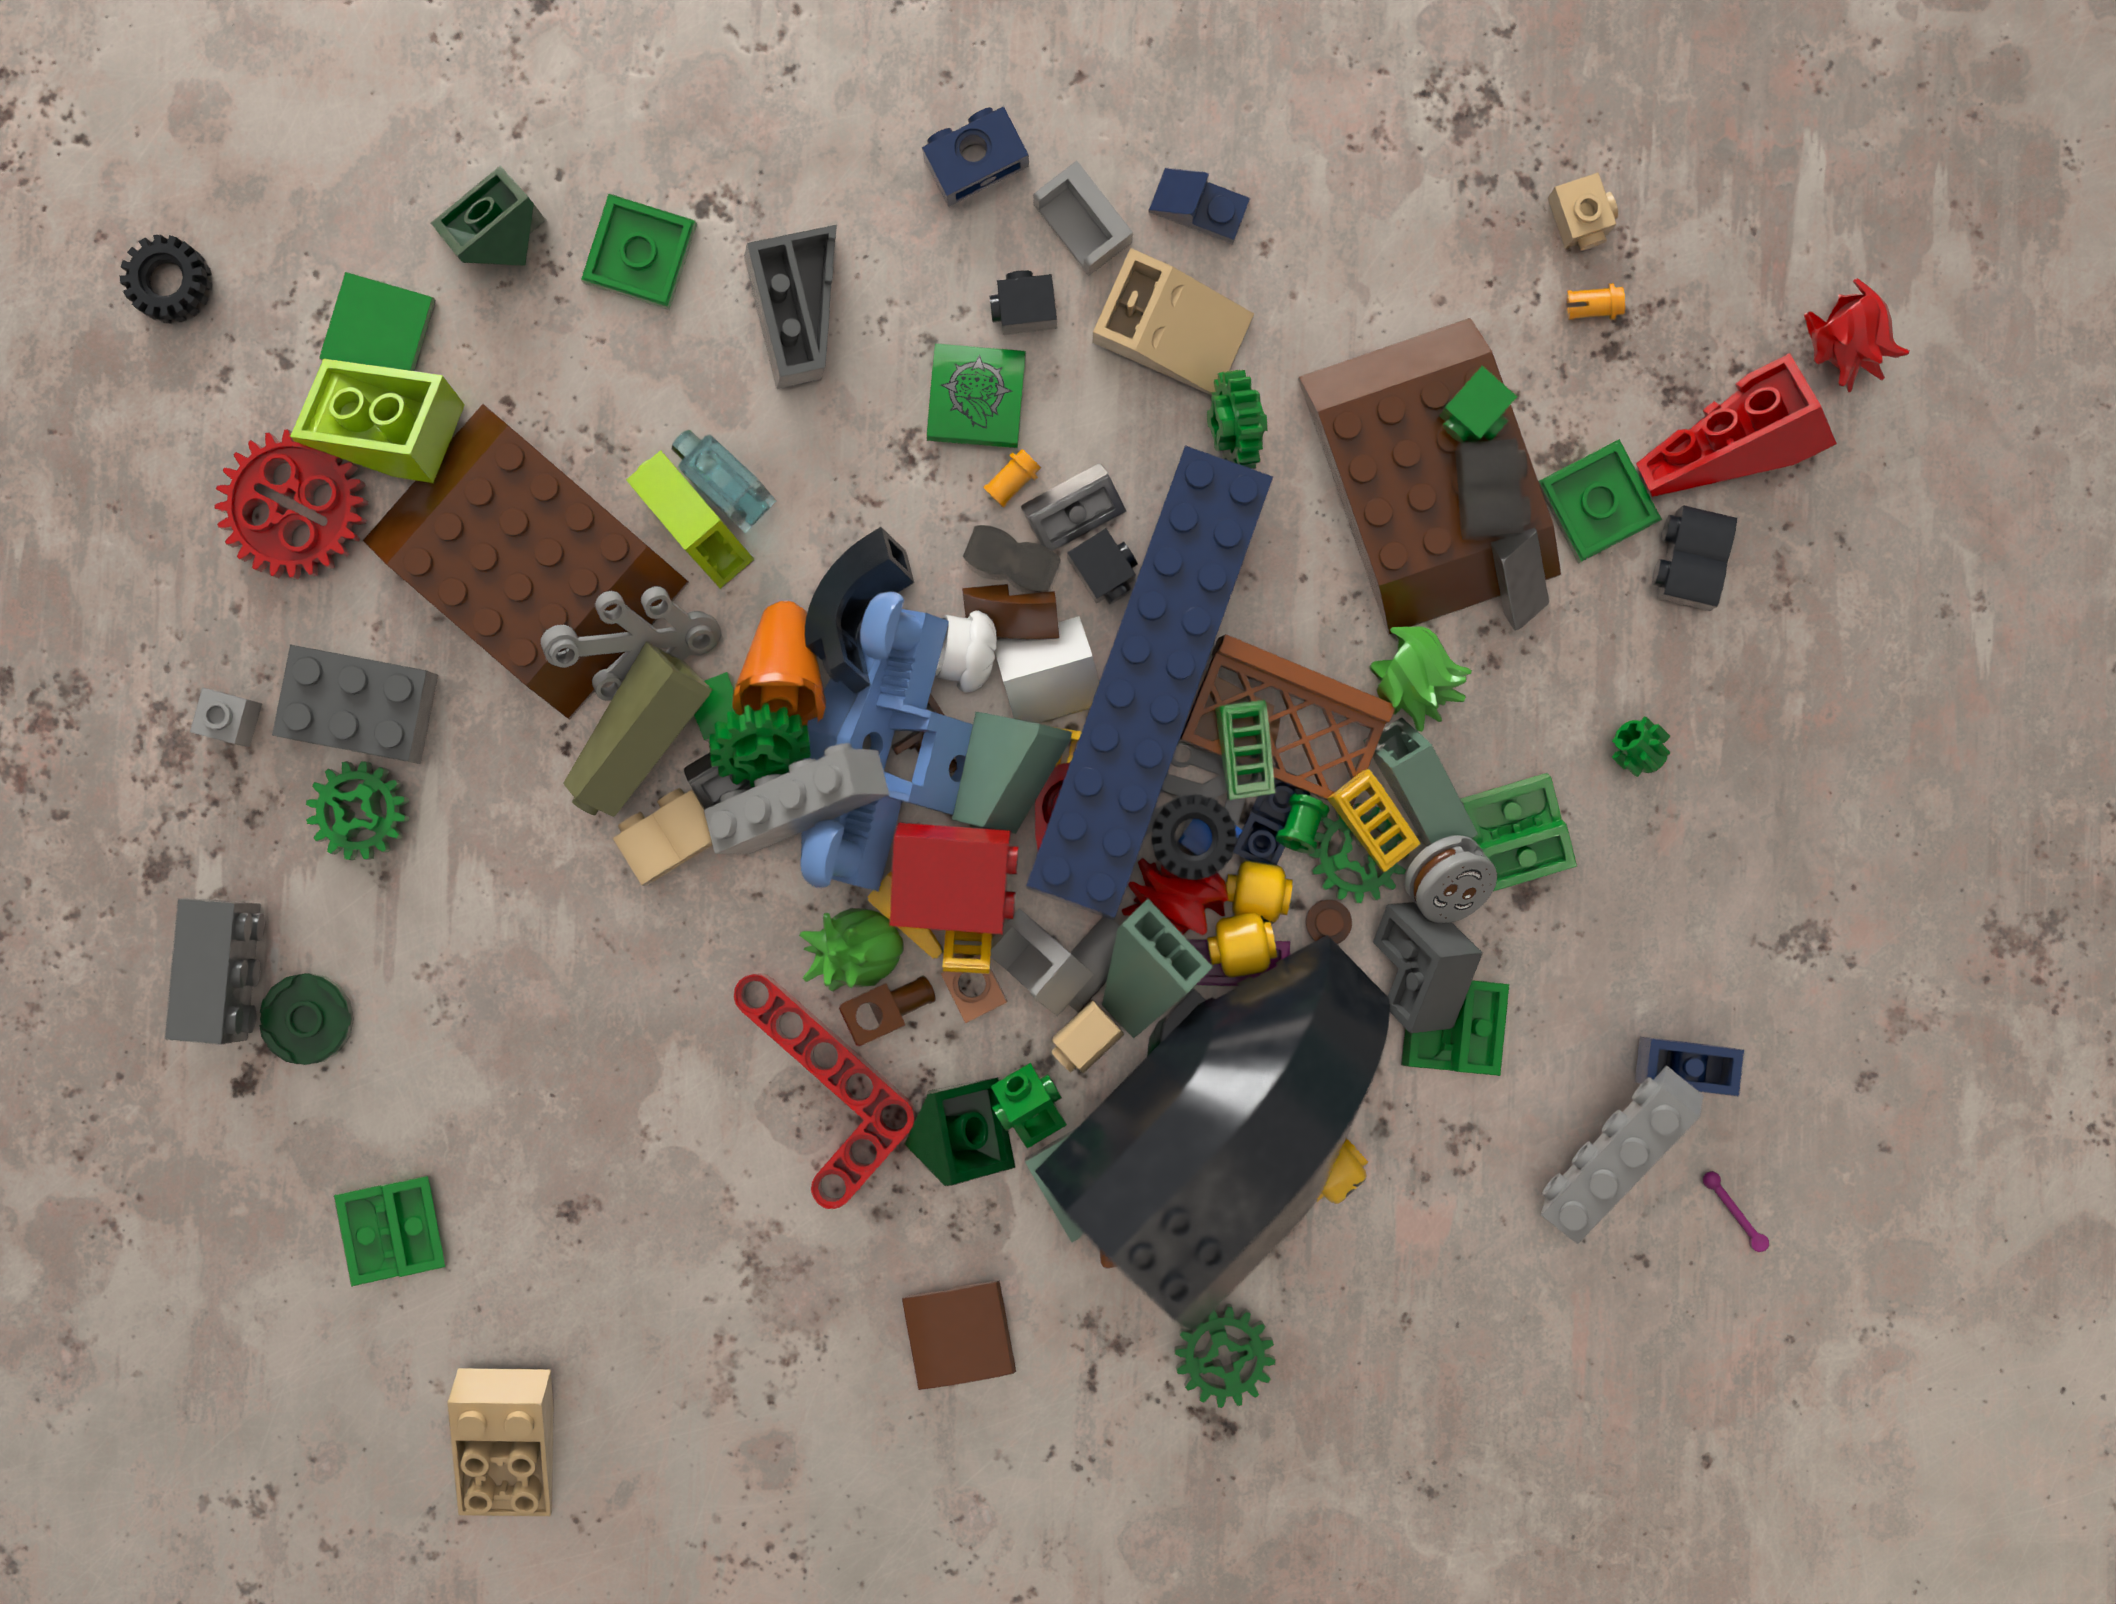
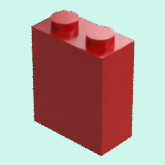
M898 823L894 834L889 926L1002 934L1005 919L1013 920L1015 911L1016 891H1007L1008 874L1016 875L1018 865V846H1010L1011 831Z

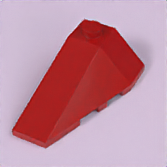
M1790 353L1747 374L1736 383L1738 391L1721 404L1713 401L1702 410L1705 415L1703 419L1689 430H1677L1636 463L1652 497L1792 466L1837 444L1822 406Z

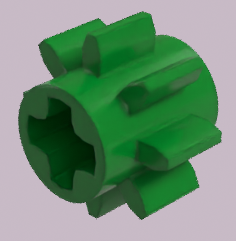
M1644 716L1641 722L1638 720L1628 721L1617 730L1612 740L1619 749L1613 754L1612 758L1624 770L1628 769L1635 777H1639L1641 772H1655L1664 765L1668 755L1671 753L1663 744L1671 736L1659 723L1655 725L1648 717Z

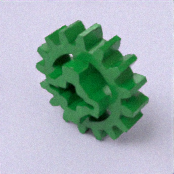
M1245 370L1218 373V379H1214L1216 392H1212L1211 408L1207 411V424L1211 429L1214 439V448L1216 451H1223V459L1256 469V463L1261 461L1258 450H1263L1262 437L1264 431H1267L1268 428L1267 415L1264 414L1260 402V393L1256 390H1251V377H1246Z
M764 703L761 710H753L750 705H746L742 715L732 711L728 712V723L716 721L714 724L715 733L709 734L711 765L718 766L720 777L732 774L733 784L736 785L744 779H748L750 786L755 787V780L768 775L779 774L782 776L790 772L789 765L811 756L808 726L802 725L799 714L788 717L787 707L784 706L776 712H771L769 704Z
M348 761L342 762V774L333 769H327L325 774L329 782L327 784L314 782L312 785L320 793L318 799L306 800L307 806L316 808V815L306 819L307 824L319 825L321 829L313 837L315 841L323 842L329 839L330 843L327 852L330 854H337L344 848V859L355 860L358 850H360L363 859H374V847L381 852H389L391 848L387 839L389 837L402 839L403 834L396 828L397 823L408 822L410 818L399 811L400 806L409 802L408 797L396 796L395 794L402 785L401 781L394 779L386 782L389 770L379 767L372 774L371 762L361 761L358 771H356L353 763ZM364 780L363 784L359 783L354 791L346 792L340 789V787L351 781ZM382 796H384L387 806L386 816L383 815L380 799ZM344 801L361 803L360 808L372 820L354 818L356 813ZM330 806L333 807L336 819L334 825H332L330 820ZM369 829L376 832L374 836L367 840L352 841L353 837L357 838L362 830Z
M1361 803L1354 804L1353 809L1358 807ZM1375 806L1368 815L1363 814L1359 818L1363 823H1367L1380 812V808ZM1337 811L1336 816L1338 820L1335 822L1328 817L1322 818L1321 823L1326 830L1324 833L1316 832L1314 841L1319 843V847L1314 853L1307 854V856L1318 858L1319 865L1310 871L1312 875L1322 873L1325 875L1326 879L1321 885L1323 890H1327L1335 885L1338 887L1336 899L1343 900L1348 892H1353L1354 902L1362 903L1364 892H1368L1373 900L1381 899L1380 886L1383 885L1389 890L1396 888L1394 881L1390 877L1393 873L1403 875L1406 869L1396 863L1386 872H1382L1377 876L1376 863L1369 853L1363 857L1365 864L1362 867L1358 861H1349L1347 853L1353 850L1351 842L1355 840L1358 846L1363 845ZM1386 819L1375 829L1382 834L1392 824ZM1338 830L1341 843L1336 854L1328 857L1330 840ZM1398 833L1382 845L1380 849L1382 852L1387 850L1389 852L1403 838ZM1342 869L1351 871L1356 874L1361 885L1348 883L1339 878L1334 872Z
M1226 1304L1222 1315H1217L1214 1310L1193 1332L1188 1329H1180L1179 1334L1187 1343L1186 1345L1175 1346L1174 1348L1175 1355L1185 1358L1184 1362L1176 1366L1178 1374H1190V1377L1184 1383L1187 1391L1195 1389L1197 1386L1201 1388L1199 1392V1400L1204 1403L1210 1395L1216 1396L1219 1408H1223L1226 1397H1233L1236 1405L1241 1406L1242 1393L1247 1391L1256 1398L1259 1393L1255 1383L1258 1380L1264 1383L1270 1382L1271 1378L1263 1368L1264 1366L1275 1365L1276 1360L1274 1356L1265 1354L1264 1350L1272 1347L1274 1343L1271 1337H1259L1265 1329L1262 1321L1255 1322L1253 1325L1249 1324L1251 1317L1249 1310H1243L1239 1317L1234 1316L1232 1305ZM1224 1325L1237 1327L1250 1338L1237 1339L1226 1333ZM1209 1331L1210 1339L1205 1349L1194 1354L1198 1340L1205 1332ZM1227 1345L1230 1352L1237 1351V1353L1231 1355V1364L1223 1366L1220 1359L1212 1360V1358L1219 1355L1218 1347ZM1253 1357H1255L1252 1370L1241 1380L1239 1374L1245 1362L1253 1360ZM1211 1372L1224 1380L1225 1386L1207 1381L1200 1373L1204 1375Z

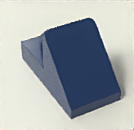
M1165 168L1150 205L1149 213L1233 244L1250 198L1208 182L1209 173Z

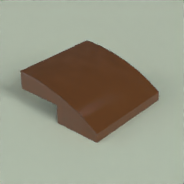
M1000 1280L962 1285L950 1290L913 1294L902 1298L918 1390L980 1381L1016 1372Z

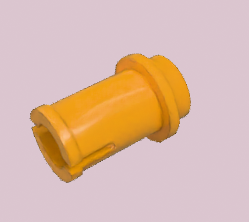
M1608 283V288L1567 290V303L1586 302L1585 306L1567 308L1569 320L1609 316L1610 320H1615L1616 315L1625 314L1624 288L1615 287L1614 283Z
M1023 449L1016 455L1012 452L1009 455L1011 460L988 484L983 486L985 491L1003 508L1030 479L1035 481L1038 478L1036 473L1041 467Z

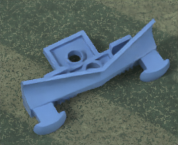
M894 591L876 595L870 601L862 620L860 642L870 686L855 694L841 681L835 682L830 678L824 689L826 708L823 718L819 722L817 717L810 721L808 720L811 756L804 760H818L825 757L824 750L838 744L850 743L852 749H862L863 741L869 734L871 737V747L869 750H878L884 771L894 731H923L924 736L912 782L884 771L890 795L834 819L821 820L812 828L801 832V872L804 880L815 888L829 886L832 879L879 891L902 801L949 815L954 813L973 724L926 710L949 621L928 613L902 609L904 598ZM955 757L957 761V770L955 771L953 776L950 777L949 765L951 763V760Z

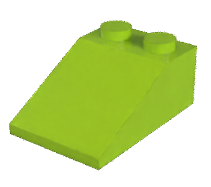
M323 359L290 437L294 442L392 477L433 483L465 404L443 375Z

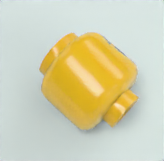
M1244 861L1239 866L1237 875H1227L1226 888L1229 897L1227 902H1232L1234 916L1256 913L1260 915L1263 923L1270 921L1271 924H1274L1280 915L1288 914L1293 880L1286 878L1284 869L1279 865Z
M1256 913L1222 918L1216 923L1215 936L1207 937L1211 964L1221 963L1224 974L1231 978L1264 972L1269 968L1270 959L1277 958L1271 922L1263 923L1260 915Z
M1347 1138L1329 1178L1316 1200L1317 1202L1325 1196L1331 1203L1339 1204L1366 1180L1367 1174L1364 1166L1369 1162Z

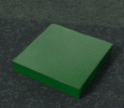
M608 194L581 281L591 286L670 310L695 233L696 221Z
M345 272L319 359L321 361L323 359L415 371L436 300L431 296Z
M1620 439L1538 481L1544 499L1578 563L1662 520Z

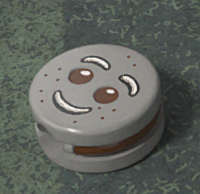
M1460 835L1440 839L1426 847L1412 861L1405 876L1407 893L1417 904L1422 914L1428 920L1435 923L1456 922L1471 915L1488 900L1497 882L1496 868L1484 854L1481 847L1472 838Z

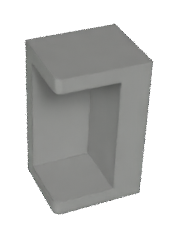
M1075 161L1033 194V202L1036 209L1089 276L1132 243V230L1078 161Z
M1020 908L1014 913V919H1009L1006 922L1003 933L996 934L992 938L991 958L1005 968L1030 991L1033 997L1057 1017L1095 975Z

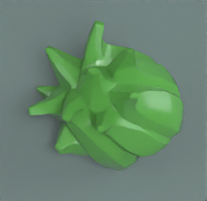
M1422 626L1392 627L1390 631L1398 638V651L1393 660L1374 661L1369 668L1381 681L1376 689L1379 698L1392 703L1393 708H1395L1394 715L1402 708L1413 718L1416 730L1422 732L1424 730L1425 714L1438 722H1442L1441 715L1437 710L1438 704L1445 705L1446 701L1464 702L1466 695L1453 688L1466 683V675L1471 674L1472 670L1455 664L1449 658L1438 636L1430 629Z
M850 908L838 913L833 918H831L829 913H824L823 929L820 932L801 931L799 935L811 944V946L804 947V950L816 954L813 964L803 979L805 982H808L816 976L823 974L825 987H829V990L833 992L844 985H848L850 988L875 986L882 978H885L896 968L900 955L904 951L903 939L895 926H889L890 920L878 911Z

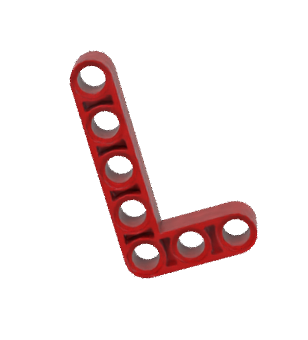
M760 973L745 976L738 981L734 988L733 997L739 1010L864 1120L820 1169L812 1181L811 1192L813 1199L818 1205L826 1209L840 1208L853 1197L910 1132L917 1115L915 1106L909 1098L773 978ZM753 981L764 984L769 993L766 1004L760 1008L750 1005L745 997V990ZM786 1012L798 1014L803 1021V1030L798 1037H787L780 1030V1019ZM819 1043H829L835 1047L838 1053V1060L835 1066L822 1068L815 1062L814 1050ZM860 1073L870 1078L873 1089L869 1097L860 1099L854 1097L849 1092L848 1080L853 1074ZM897 1104L904 1108L908 1117L904 1127L892 1129L886 1126L883 1122L882 1113L887 1105ZM866 1139L874 1144L877 1154L873 1162L864 1164L858 1162L853 1157L852 1145L855 1141ZM829 1174L840 1176L846 1185L845 1194L839 1198L827 1196L821 1186L823 1177Z

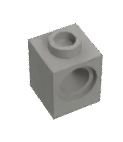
M202 687L190 732L250 747L262 703Z

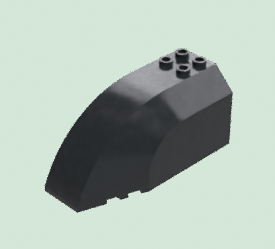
M1328 935L1276 962V967L1253 979L1250 976L1237 983V988L1217 999L1211 997L1200 1003L1035 1170L1063 1211L1103 1254L1175 1322L1191 1332L1300 1223L1314 1205L1329 1178L1380 1063L1389 1027V997Z

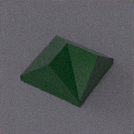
M500 165L432 221L431 224L462 263L525 266L530 233L545 222L546 219L531 199Z
M998 1077L928 1090V1094L904 1144L944 1186L956 1185L1015 1168L1009 1131L1004 1129L992 1108L999 1104L991 1088L992 1085L999 1082Z

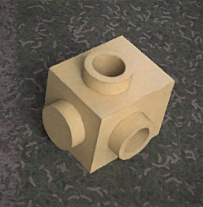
M1599 172L1556 186L1548 196V201L1565 249L1579 245L1580 250L1583 251L1599 246L1607 241L1605 236L1615 227V219L1618 218L1619 213L1613 194L1605 192Z

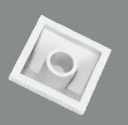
M1079 616L1058 622L1059 638H1002L996 640L994 652L1014 719L1042 723L1090 709L1099 685V679Z

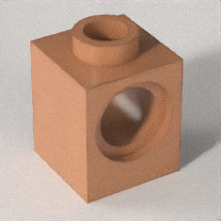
M957 954L953 958L981 959V955ZM991 967L989 974L981 973L985 978V989L980 995L974 997L964 994L960 989L959 980L964 972L944 971L940 973L965 1023L1008 1002Z

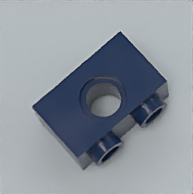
M1004 106L995 111L991 107L982 109L969 117V124L955 131H952L951 128L940 130L927 139L928 144L922 147L924 160L948 207L1029 167V154ZM971 144L980 145L987 151L985 156L976 162L964 159L961 153L965 147Z
M1640 1036L1635 1082L1642 1084L1649 1077L1654 1079L1667 1066L1699 1092L1739 1097L1744 1050Z

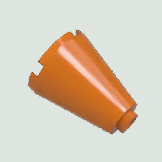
M779 601L768 606L763 611L733 691L732 707L736 714H744V706L750 705L753 710H761L765 703L769 704L771 712H776L784 706L787 707L788 717L799 714L802 725L808 726V720L810 721L817 717L818 722L823 718L826 698L817 656L806 647L805 643L807 612L796 603Z

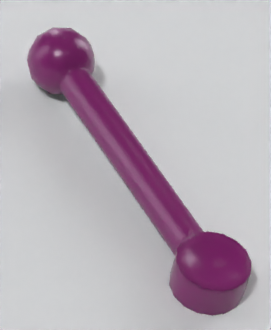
M1714 1171L1707 1172L1703 1176L1704 1186L1715 1191L1750 1237V1247L1757 1252L1766 1251L1769 1247L1768 1237L1757 1233L1720 1184L1721 1178L1719 1174Z

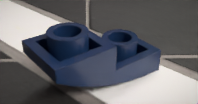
M1274 779L1275 794L1257 796L1242 828L1243 831L1238 837L1233 853L1249 861L1277 865L1285 847L1276 841V835L1279 830L1285 828L1291 811V807L1288 804L1289 798L1292 794L1310 796V793Z

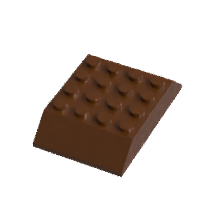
M1471 318L1298 377L1388 635L1392 634L1390 631L1392 627H1413L1501 596L1491 542L1535 528L1538 534L1545 580L1561 575L1554 524L1512 406L1510 405L1502 414L1509 421L1490 442L1482 436L1474 446L1467 440L1462 444L1451 437L1442 426L1445 421L1439 416L1440 413L1481 366L1503 383L1493 352Z
M484 404L477 409L451 439L434 482L429 483L415 480L363 539L366 545L389 568L525 686L569 720L594 693L595 690L592 685L594 675L600 670L607 669L625 652L581 656L569 667H558L547 661L541 648L540 641L544 632L556 625L571 627L578 637L628 632L618 623L609 624L601 620L596 610L595 602L602 593L607 591L619 593L625 605L650 625H653L657 619L650 618L646 614L641 604L643 593L651 587H662L667 591L673 602L689 584L687 579ZM655 600L650 606H657L663 600ZM618 604L607 606L605 611L613 610Z

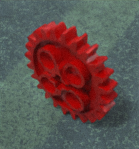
M284 429L282 442H279L273 434L268 432L265 433L266 446L263 448L252 440L248 441L251 455L248 458L237 452L233 454L240 466L237 470L223 468L222 471L232 480L230 485H217L216 490L227 495V501L215 504L214 508L228 514L227 518L217 524L218 528L223 530H233V533L226 539L225 543L231 547L243 545L238 552L237 558L246 562L255 556L253 569L262 572L270 564V575L280 579L286 567L289 577L299 580L302 567H304L309 575L316 577L318 576L317 563L321 562L326 567L333 569L335 568L332 558L333 553L337 552L345 557L350 555L343 543L346 539L356 542L360 541V537L351 529L353 524H366L367 520L357 515L356 509L367 506L368 501L355 496V492L366 486L365 482L360 479H350L358 469L355 464L348 462L340 465L344 459L294 442L290 437L292 431ZM289 463L291 467L290 478L287 482L276 485L273 478L276 468L282 464ZM262 484L291 500H295L297 503L326 517L327 524L322 526L293 510H289L287 507L258 493L256 486ZM329 484L332 490L330 500L322 506H316L313 497L318 487ZM267 503L269 507L268 519L265 523L255 526L252 521L254 509L261 504ZM307 524L310 529L309 540L304 545L295 547L292 541L294 530L301 525Z

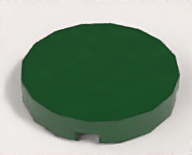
M311 973L288 976L272 986L262 1000L259 1012L261 1013V1025H259L261 1037L269 1050L285 1062L302 1065L324 1062L340 1052L351 1035L354 1021L351 1001L342 987L326 976Z

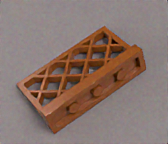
M1227 634L1217 639L1211 654L1213 656L1180 740L1222 757L1219 738L1210 741L1194 734L1201 715L1215 710L1216 707L1227 705L1246 696L1249 702L1257 701L1254 693L1271 687L1280 692L1287 709L1269 716V722L1289 714L1299 737V740L1277 749L1270 734L1272 758L1276 765V768L1273 767L1274 779L1327 800L1335 792L1328 789L1321 771L1344 762L1350 778L1353 779L1361 771L1368 769L1385 724L1390 723L1395 710L1392 703ZM1220 667L1237 673L1245 692L1221 701L1214 684ZM1247 678L1259 682L1261 685L1251 688ZM1209 694H1211L1215 704L1204 708ZM1290 696L1304 702L1294 706ZM1312 704L1322 709L1329 727L1306 736L1296 711ZM1332 713L1346 720L1336 724ZM1355 722L1371 729L1364 747L1348 753L1339 728ZM1331 732L1341 757L1319 766L1309 741ZM1234 738V747H1241L1238 739ZM1302 744L1312 770L1295 776L1286 772L1279 754ZM1361 755L1355 768L1351 759ZM1235 757L1236 763L1240 765L1259 763V757ZM1315 775L1318 785L1304 779ZM1357 797L1349 802L1352 807Z

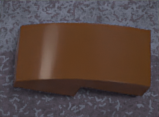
M1008 584L962 588L965 617L968 618L973 611L987 614L994 623L996 637L1013 639L1059 638L1055 591L1009 595Z

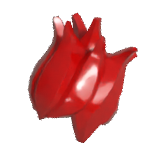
M1858 278L1854 279L1853 283L1862 294H1839L1838 301L1826 322L1811 311L1804 314L1815 352L1814 362L1819 365L1829 360L1840 370L1839 386L1844 387L1846 385L1848 392L1852 391L1860 368L1882 381L1885 378L1879 365L1883 362L1882 356L1899 358L1909 354V350L1898 346L1893 339L1892 318L1885 301Z
M1141 858L1137 863L1145 886L1139 885L1134 881L1128 882L1129 888L1136 896L1133 901L1137 904L1130 905L1121 910L1124 916H1130L1149 899L1182 935L1189 929L1200 935H1205L1208 932L1205 909L1210 908L1223 917L1225 916L1224 902L1228 901L1229 897L1226 883L1218 872L1210 877L1199 880L1182 879L1169 873L1163 868L1162 864L1161 871H1159L1155 862L1149 864L1144 858Z

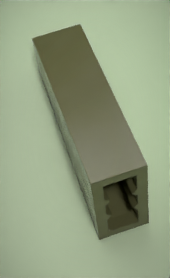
M645 642L563 783L574 797L572 803L591 815H596L598 811H602L615 817L704 703L712 689L685 661Z

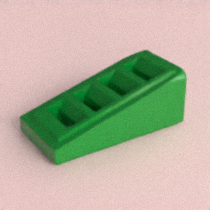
M1266 700L1216 707L1215 713L1228 800L1275 794ZM1253 716L1254 726L1232 727V719ZM1256 736L1257 744L1234 747V738ZM1258 754L1259 763L1236 766L1235 757ZM1261 772L1262 782L1238 785V775Z

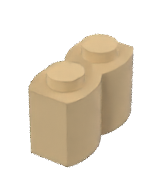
M678 788L657 801L660 809L645 818L642 812H639L618 825L621 833L615 836L613 840L642 886L649 885L712 846L704 813L705 807L693 790L684 794L682 789Z
M1091 1000L1052 1037L1056 1047L1051 1053L1070 1073L1075 1068L1085 1073L1124 1035V1032Z

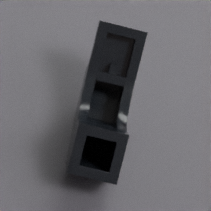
M882 527L857 541L830 567L812 597L805 622L806 647L822 660L827 674L833 681H841L855 694L870 686L860 642L862 620L870 601L879 593L892 591L898 593L915 583L906 550Z

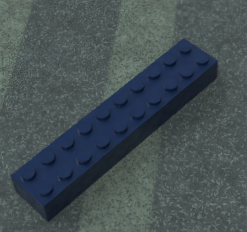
M1185 445L1027 881L1026 888L1028 890L1115 920L1273 476Z

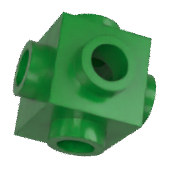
M1031 1063L991 1086L999 1101V1104L992 1107L996 1116L1006 1131L1014 1128L1027 1149L1067 1126L1055 1104L1056 1101L1062 1099L1061 1094L1049 1074L1040 1078Z

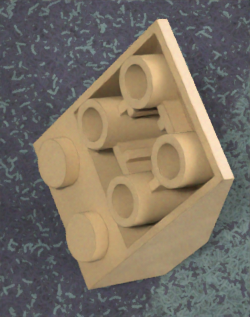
M1130 248L1093 330L1092 343L1212 395V392H1216L1214 379H1218V373L1230 370L1254 313L1175 267Z
M458 1368L447 1402L458 1515L551 1516L554 1421L551 1370Z

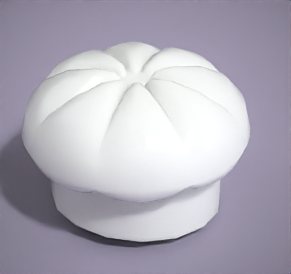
M980 611L971 612L968 618L944 615L942 619L948 620L949 623L935 678L957 681V687L960 691L974 692L983 686L991 674L992 663L995 658L993 651L996 649V629L994 623L987 614Z

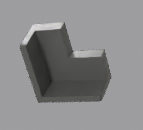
M1415 902L1387 904L1373 943L1399 968L1388 995L1390 1013L1410 1033L1451 1029L1456 1022L1483 952L1452 922L1435 923L1428 920Z

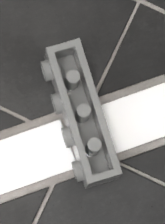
M850 743L834 745L824 750L825 757L818 760L806 759L789 765L790 772L782 776L775 774L761 777L754 781L755 787L748 791L735 790L721 795L720 803L704 810L714 853L752 854L806 831L821 820L834 819L890 795L878 750L852 749Z
M1666 1066L1654 1079L1647 1078L1632 1097L1634 1101L1623 1112L1617 1110L1603 1126L1601 1136L1593 1144L1587 1142L1573 1158V1165L1564 1175L1560 1173L1555 1175L1543 1190L1542 1195L1546 1198L1541 1215L1576 1244L1580 1243L1700 1118L1703 1095L1669 1067Z

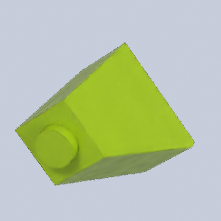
M661 450L651 459L644 461L637 471L626 479L684 550L720 589L755 560Z

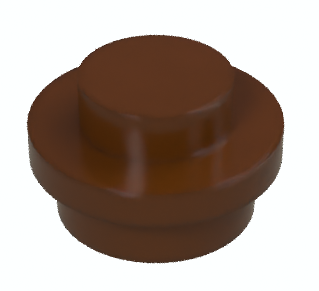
M1336 900L1317 902L1310 908L1306 916V929L1314 941L1328 935L1336 944H1339L1347 938L1352 928V918L1349 910Z

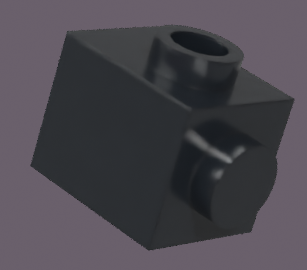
M1022 270L1007 273L1005 280H997L998 294L989 295L992 322H1002L1003 335L1057 329L1052 274L1033 276L1032 271Z
M1107 528L1067 552V559L1096 604L1106 599L1110 605L1132 591L1129 583L1134 581L1136 576L1132 568L1137 566L1138 563L1127 544L1123 541L1117 545Z

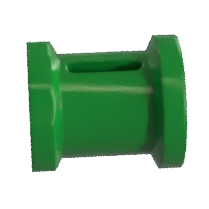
M1292 794L1288 801L1291 807L1285 828L1277 832L1276 841L1293 851L1307 854L1314 853L1317 848V842L1314 841L1321 819L1326 818L1329 814V806L1311 796Z

